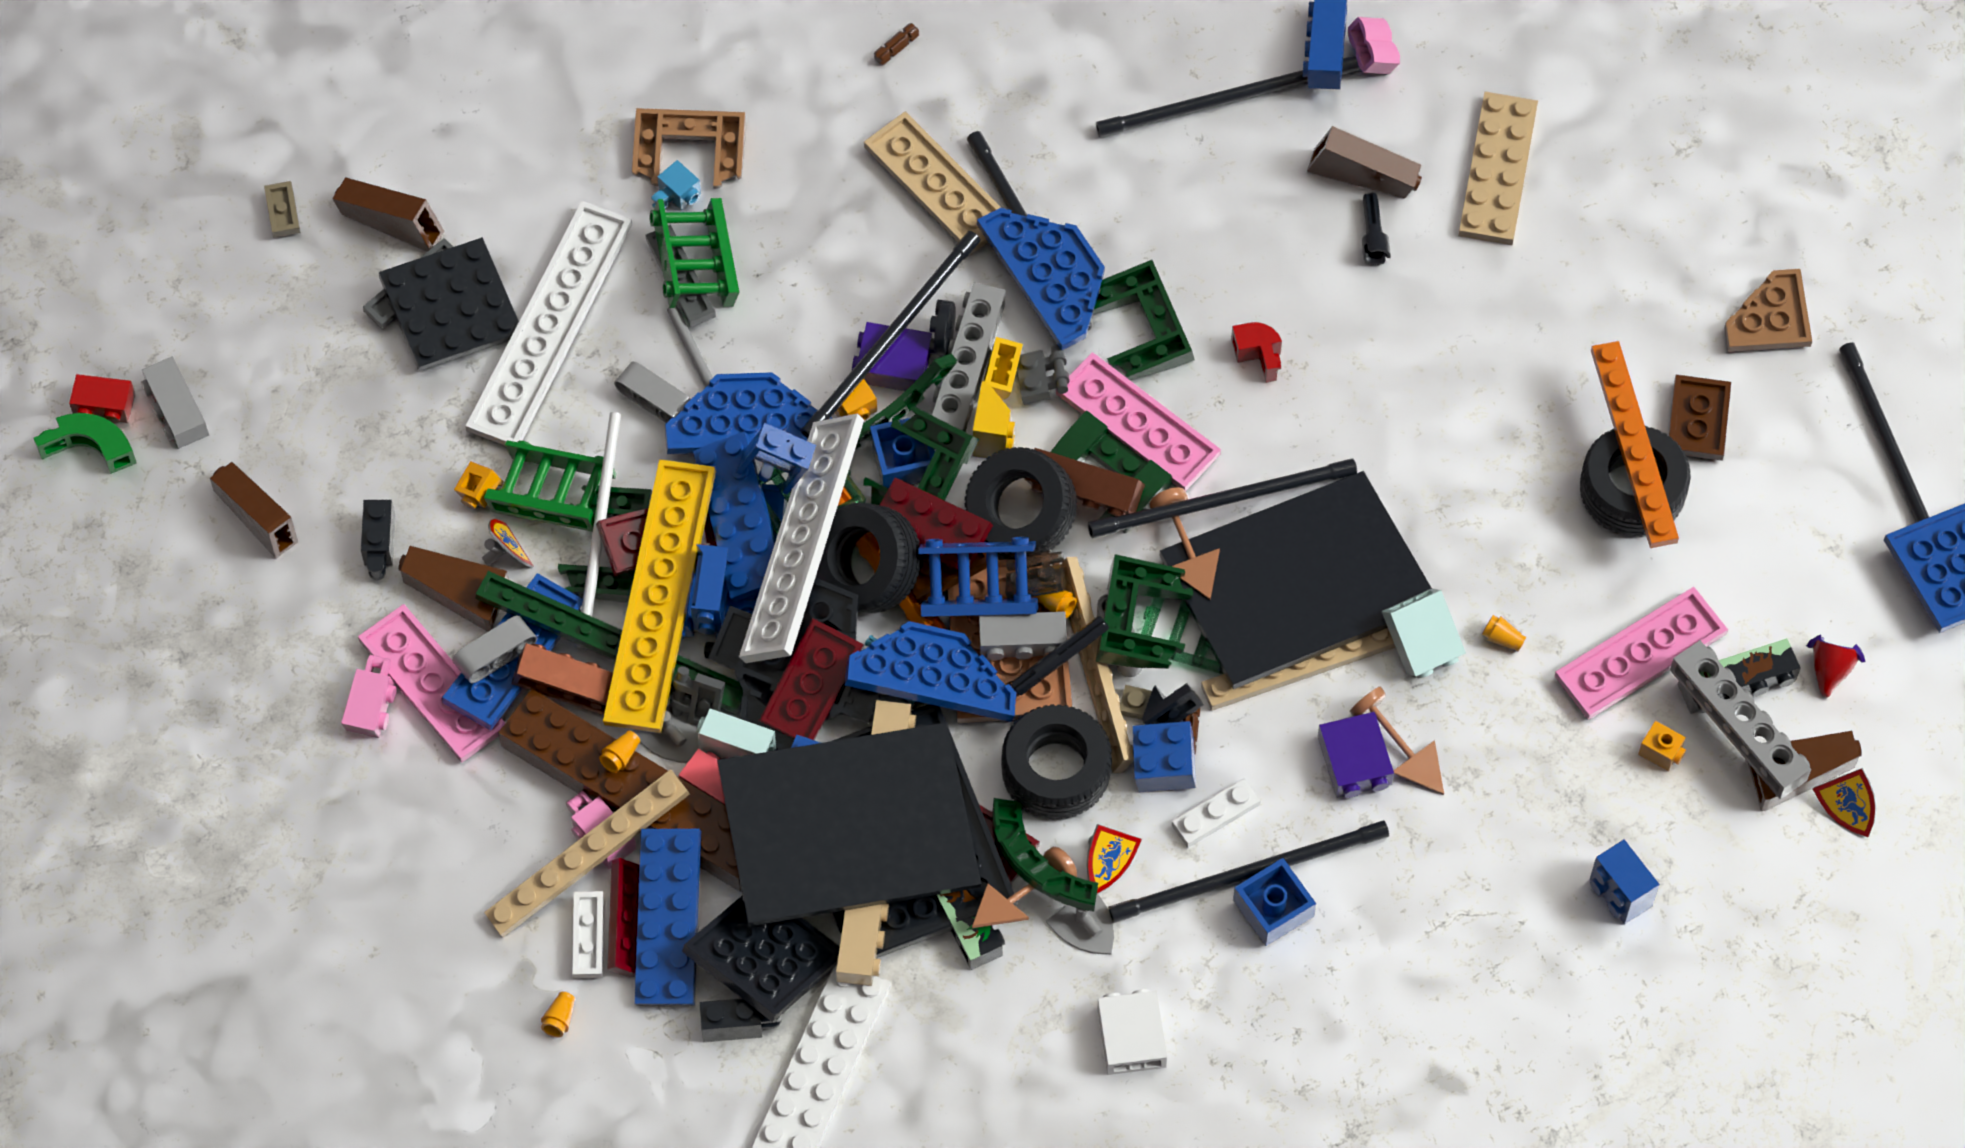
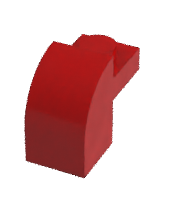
M1259 322L1232 326L1231 341L1237 363L1259 359L1265 382L1277 381V372L1281 369L1279 355H1281L1282 340L1276 330Z

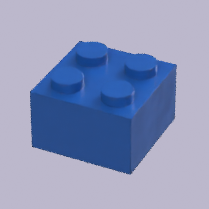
M910 418L902 419L899 421L901 422V424H903ZM892 422L870 426V440L881 484L890 488L894 478L910 485L920 483L935 453L934 448L891 427Z
M1190 721L1133 726L1134 776L1139 793L1196 788L1194 737Z
M1625 839L1595 858L1589 879L1593 891L1598 896H1603L1608 903L1607 906L1610 913L1615 918H1620L1624 925L1653 907L1660 885Z
M1284 858L1234 887L1233 902L1265 946L1315 916L1316 902Z

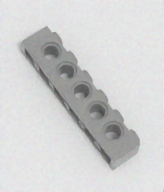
M975 282L971 292L966 291L962 305L965 308L964 315H959L957 318L955 331L958 334L956 339H951L948 348V354L952 353L958 361L943 379L941 387L936 386L933 395V402L936 404L933 411H928L929 414L965 432L1006 304V290ZM976 314H983V315H985V316H984V317H981V318H978V317H975L974 315H976ZM970 337H975V338H977L978 340H976V341H969V340H967V339L970 338ZM969 361L970 364L962 365L960 364V362ZM962 385L963 387L960 389H955L952 386ZM952 408L956 411L953 413H947L944 410Z
M1699 640L1673 658L1670 667L1672 674L1779 799H1782L1808 780L1811 772L1808 760L1793 749L1787 735L1775 728L1769 714L1757 707L1751 693L1739 686L1732 671L1721 665L1711 647H1706ZM1700 672H1707V673H1709L1712 677H1710V678H1705V677H1702L1699 673H1700ZM1717 694H1727L1730 699H1722ZM1736 715H1744L1748 718V721H1741ZM1761 736L1765 738L1767 742H1758L1754 737ZM1780 758L1786 764H1777L1773 759Z

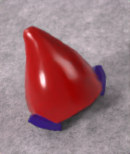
M1820 634L1809 640L1806 646L1813 648L1814 670L1821 695L1827 698L1852 672L1858 661L1861 663L1866 661L1862 649L1857 644L1853 648L1825 642V638L1821 637Z

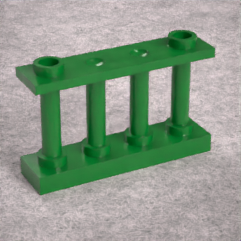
M711 198L707 209H704L703 212H665L663 199H658L654 210L650 211L649 220L650 225L655 228L664 277L663 296L668 298L669 308H675L680 294H717V296H721L723 307H733L740 292L722 198ZM668 223H703L708 227L709 233L708 235L670 236ZM708 246L709 249H712L713 253L712 259L674 260L672 247ZM712 270L717 274L718 280L716 283H679L677 271Z
M507 440L505 446L513 462L503 487L498 490L488 488L484 499L491 512L593 532L595 515L590 507L600 484L603 456L590 457L534 446L522 440L517 442ZM524 462L539 464L528 494L519 495L512 493ZM550 466L565 469L554 499H550V501L539 499L538 497ZM613 468L612 479H615L616 476H617V473H616L615 469ZM576 472L591 474L580 504L576 506L565 504V499Z

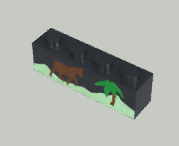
M1787 638L1718 660L1724 668H1729L1732 671L1739 686L1742 689L1748 690L1754 696L1762 695L1770 688L1776 686L1787 687L1797 680L1801 669ZM1700 672V673H1699L1702 677H1705V678H1710V677H1712V676H1711L1709 673H1707V672ZM1678 681L1677 685L1690 714L1698 711L1706 713ZM1717 694L1722 699H1730L1727 694Z
M963 890L964 899L962 903L953 907V904L959 902L961 898L960 891L936 895L948 920L952 924L953 930L951 932L971 970L1003 956L1005 940L999 929L994 930L992 925L972 928L975 917L956 922L957 917L979 909L981 903L977 897L973 896L969 890Z

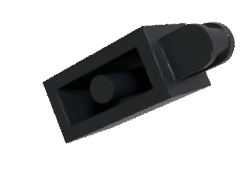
M363 500L361 554L370 578L376 581L385 577L386 566H393L395 511L392 500Z
M743 999L700 1002L703 1042L762 1038V1029L777 1028L782 1022L781 1016L774 1022H771Z

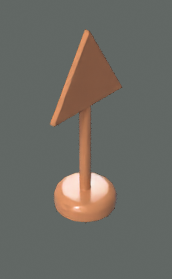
M1170 488L1154 496L1149 503V507L1154 508L1187 500L1188 495L1183 488ZM1179 516L1173 517V522L1189 560L1172 567L1185 569L1186 573L1180 579L1211 600L1220 548L1196 557Z
M1381 686L1375 688L1358 701L1349 711L1354 717L1375 712L1379 723L1409 758L1393 770L1394 774L1444 795L1435 740L1414 754L1377 709V706L1384 700L1386 695Z
M1053 846L1044 853L1043 857L1048 860V864L1054 869L1077 877L1074 862L1064 850ZM988 884L972 928L1029 920V917L1017 908L1014 903L1035 888L1028 884L1006 899Z

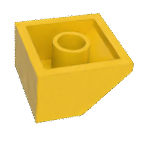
M982 381L973 426V436L979 438V441L973 451V456L987 458L992 456L993 453H998L1000 450L1014 447L1015 422L1011 421V410L988 382Z

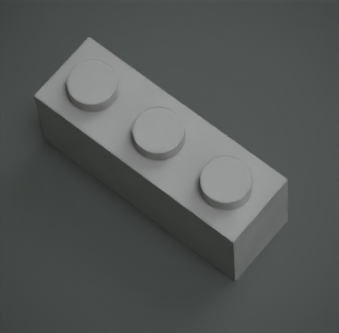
M173 356L142 369L145 380L141 381V385L146 396L152 395L155 400L151 405L157 418L163 417L166 423L162 427L168 441L174 439L179 449L209 436L204 418Z
M1042 612L1036 614L979 615L980 655H984L985 658L994 661L1001 660L1004 657L1029 659L1032 656H1046L1067 640L1066 613Z

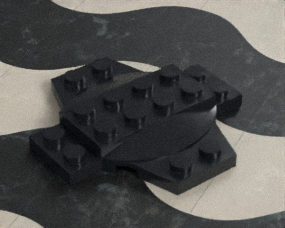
M818 578L814 580L791 656L745 663L739 655L752 614L730 606L708 658L713 662L735 670L737 679L743 688L740 719L775 731L777 750L791 748L794 739L760 722L759 719L812 618L856 640L859 595ZM843 685L825 721L833 719L840 714H845L869 724L875 710L876 700H879L881 693Z

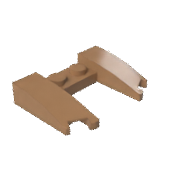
M636 108L632 174L636 176L639 172L651 178L650 184L658 186L657 176L660 175L663 139L716 141L713 188L722 187V181L737 176L738 180L741 179L746 129L745 112Z

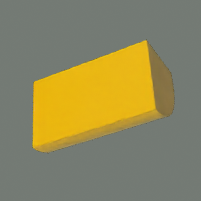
M996 337L990 352L983 381L988 382L999 397L1005 400L1012 391L1023 344Z

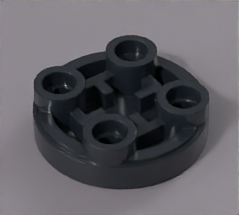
M938 299L935 308L936 316H932L930 320L929 330L935 334L934 338H931L929 353L946 356L948 355L950 341L954 335L956 307L954 301Z

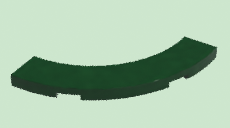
M951 353L933 360L925 372L902 395L878 414L864 422L855 450L861 447L860 442L870 436V426L893 422L896 419L901 420L912 411L910 409L912 406L916 407L925 399L923 396L924 392L933 383L935 386H938L956 365L958 360Z
M994 798L992 824L995 838L1000 851L1014 871L1024 881L1044 895L1063 904L1094 912L1098 883L1075 877L1064 871L1059 872L1050 866L1048 860L1027 839L1022 820L1021 802Z

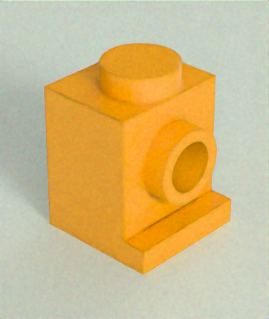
M470 461L454 490L462 498L461 502L467 507L476 509L477 505L485 508L487 503L484 496L487 489L496 490L498 486L503 485L504 481L492 469Z

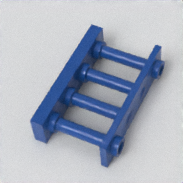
M1013 537L1011 542L943 543L942 539L925 540V544H921L919 547V554H929L930 596L928 600H924L921 604V617L1036 614L1038 598H1031V594H1028L1026 552L1035 550L1036 541H1029L1028 537ZM998 552H1015L1016 594L1013 595L1014 598L1002 599V595L999 594ZM957 553L959 595L956 596V600H945V596H942L940 554ZM969 553H986L988 595H985V599H974L973 595L970 594Z

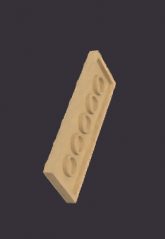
M1484 92L1458 236L1513 245L1538 100Z
M906 111L864 141V148L957 242L961 240L967 231H972L979 236L981 241L970 255L988 243L977 226V219L1001 207Z

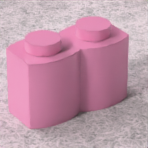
M1357 17L1348 27V37L1352 47L1356 50L1357 63L1362 72L1390 74L1400 64V54L1396 45L1392 42V32L1387 21L1384 18Z

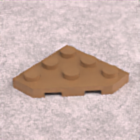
M1801 269L1773 270L1767 276L1765 282L1747 298L1735 315H1732L1726 321L1724 329L1728 352L1811 347L1812 335Z

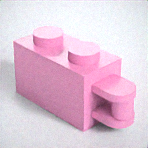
M370 655L365 670L356 669L341 722L345 730L379 738L381 730L386 729L389 714L386 713L388 704L393 703L396 695V686H394L391 677L388 676L391 659ZM374 667L381 669L380 674L373 673Z
M581 791L566 802L567 808L573 814L571 817L573 823L571 831L577 840L581 839L613 814L600 797L592 801L584 791ZM584 804L586 805V806H585L584 808H582L581 810L578 809V808L581 807L582 805H584ZM635 837L602 861L608 869H611L612 860L619 857L624 859L637 849Z

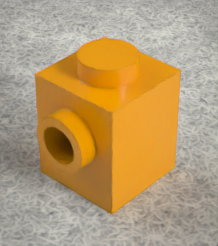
M864 379L835 412L837 417L859 414L865 421L871 414L877 412V398Z
M1655 721L1642 741L1638 755L1669 771L1673 763L1678 765L1684 757L1686 749L1683 748L1686 737Z

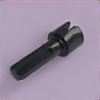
M1375 192L1365 193L1363 195L1366 235L1362 238L1363 260L1369 265H1381L1386 261L1385 256L1391 258L1389 237L1382 231L1377 194Z

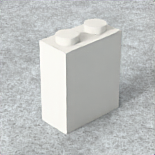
M1139 989L1132 992V994L1108 993L1103 998H1098L1097 1010L1107 1075L1166 1068L1167 1052L1157 991Z

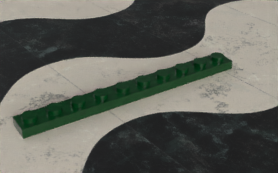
M487 572L476 592L475 599L513 616H520L522 620L616 661L622 635L621 629L495 573ZM677 655L673 679L679 667H687L689 669V676L693 681L699 673L725 682L721 708L737 714L743 697V688L739 681Z

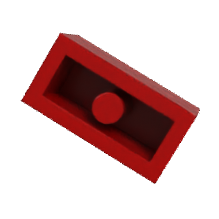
M76 374L69 405L73 414H93L103 417L114 424L119 422L129 423L135 391L132 382L129 380Z

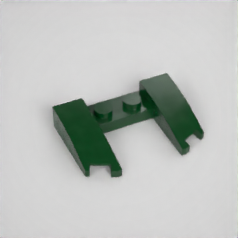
M1153 260L1102 280L1093 314L1140 301L1156 338L1107 358L1110 366H1120L1127 372L1125 377L1130 380L1166 371L1195 360L1193 351Z
M912 406L910 409L915 415L903 424L896 419L892 422L891 427L936 449L917 488L945 501L963 463H968L979 438ZM865 477L863 480V486L871 487V504L880 505L889 488L868 477Z
M1087 410L1051 450V453L1081 462L1088 456H1091L1110 471L1139 479L1145 484L1136 512L1150 509L1149 503L1151 499L1172 486L1171 474L1154 461H1145L1110 434L1108 426ZM1107 509L1099 519L1116 516L1109 514V509ZM1131 528L1124 529L1123 533H1127Z
M583 485L581 489L585 491L587 485ZM599 486L590 507L594 515L596 513ZM611 487L606 519L649 508L652 490ZM558 564L559 573L561 575L567 574L571 587L568 586L564 589L575 595L584 596L588 566ZM599 566L595 599L629 602L635 571L614 576L611 567Z
M1117 554L1114 555L1110 567L1107 586L1108 593L1103 618L1108 624L1109 629L1099 637L1095 662L1135 668L1169 669L1172 663L1169 659L1175 652L1181 654L1185 649V643L1132 632L1137 595L1156 598L1192 599V588L1183 589L1179 578L1185 575V569Z

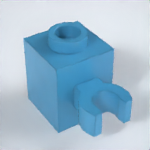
M676 160L657 176L659 191L651 199L654 201L652 204L653 208L658 199H663L665 209L672 202L680 210H683L687 205H692L699 199L701 194L700 180L682 163Z

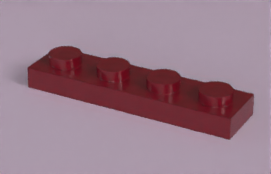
M619 857L612 860L607 970L627 977H633L636 975L640 865Z

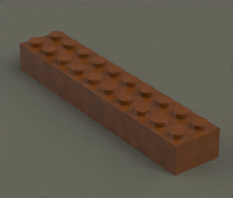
M532 688L498 732L501 747L576 793L584 791L592 801L600 797L613 813L668 772V770L634 751L624 770H619L617 773L610 772L601 764L599 757L602 755V749L616 739ZM678 777L690 795L645 829H700V868L741 892L725 805Z

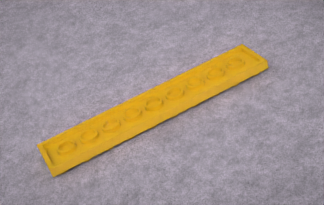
M659 459L603 723L606 726L661 733L698 560L696 544L701 545L716 469L713 466Z

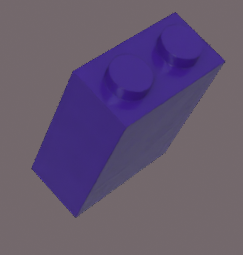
M866 322L865 331H860L858 335L857 348H860L859 356L854 355L852 370L887 330L889 325ZM906 328L864 377L866 383L870 386L906 391L928 368L931 355L929 347L932 333Z
M1375 712L1319 725L1317 737L1336 798L1343 796L1345 798H1353L1360 795L1361 792L1368 790L1382 791L1387 789L1389 785H1392L1394 771Z

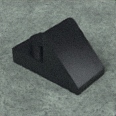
M1187 683L1167 697L1155 685L1142 721L1145 725L1180 722L1204 704Z

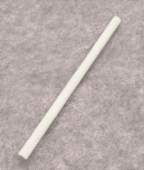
M610 412L581 609V612L590 616L593 613L603 544L596 523L599 520L606 519L621 419V414L617 412ZM576 644L577 649L587 650V648Z

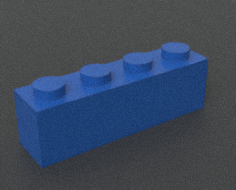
M1347 0L1309 1L1308 17L1312 18V21H1307L1306 36L1311 37V40L1305 41V57H1309V61H1303V77H1308V88L1341 90Z

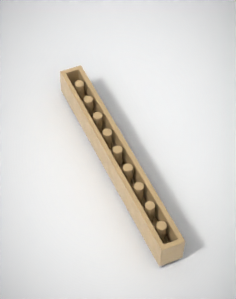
M876 700L871 735L915 728L916 715H911V704ZM889 904L845 910L836 969L837 982L872 986L873 977H879L881 959H877L876 956L877 949H883L885 931H880L881 921H887Z

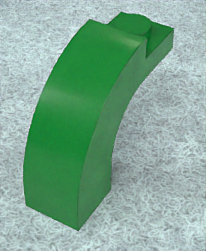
M74 413L57 417L58 428L45 430L39 436L33 438L41 459L72 447L83 446L96 450L104 458L110 474L137 464L130 443L122 430L111 421L97 415Z

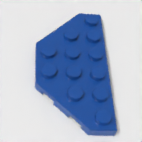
M999 208L977 219L978 228L1061 351L1086 339L1103 280L1105 266L1077 225L1065 223V225L1049 222L1047 218L1030 214L1022 216L1014 214L1012 210Z
M773 372L716 374L704 390L700 393L698 392L675 418L672 417L665 424L667 454H691L694 450L743 431L748 434L751 442L764 423L808 441L800 430L818 410L811 405V401L795 389L791 390L781 382V378Z
M909 621L894 633L886 634L872 642L866 649L851 654L846 662L845 686L1012 722L1015 716L1016 692L1009 684L1005 685L996 675L998 671L984 655L979 656L970 646V639L964 633Z

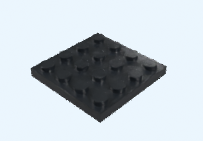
M483 237L379 272V279L418 371L507 342L519 323Z
M741 896L685 943L682 952L771 1022H774L832 971L838 962L840 946L803 917L748 927L743 896Z

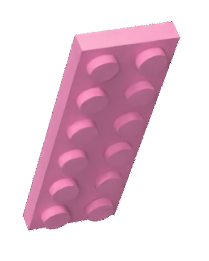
M1093 352L1069 375L1068 392L1060 394L1056 389L1057 396L1081 414L1086 410L1108 426L1110 434L1145 461L1149 462L1152 460L1172 475V483L1177 487L1183 488L1185 491L1221 455L1219 447Z
M1692 587L1557 670L1554 677L1589 720L1669 671L1673 658L1699 640L1707 647L1727 635L1728 629L1696 588Z
M405 604L358 636L359 642L370 655L391 659L388 676L391 677L396 686L461 763L499 737L498 732L505 724L502 718L499 719L490 731L442 703V697L460 675L461 671Z

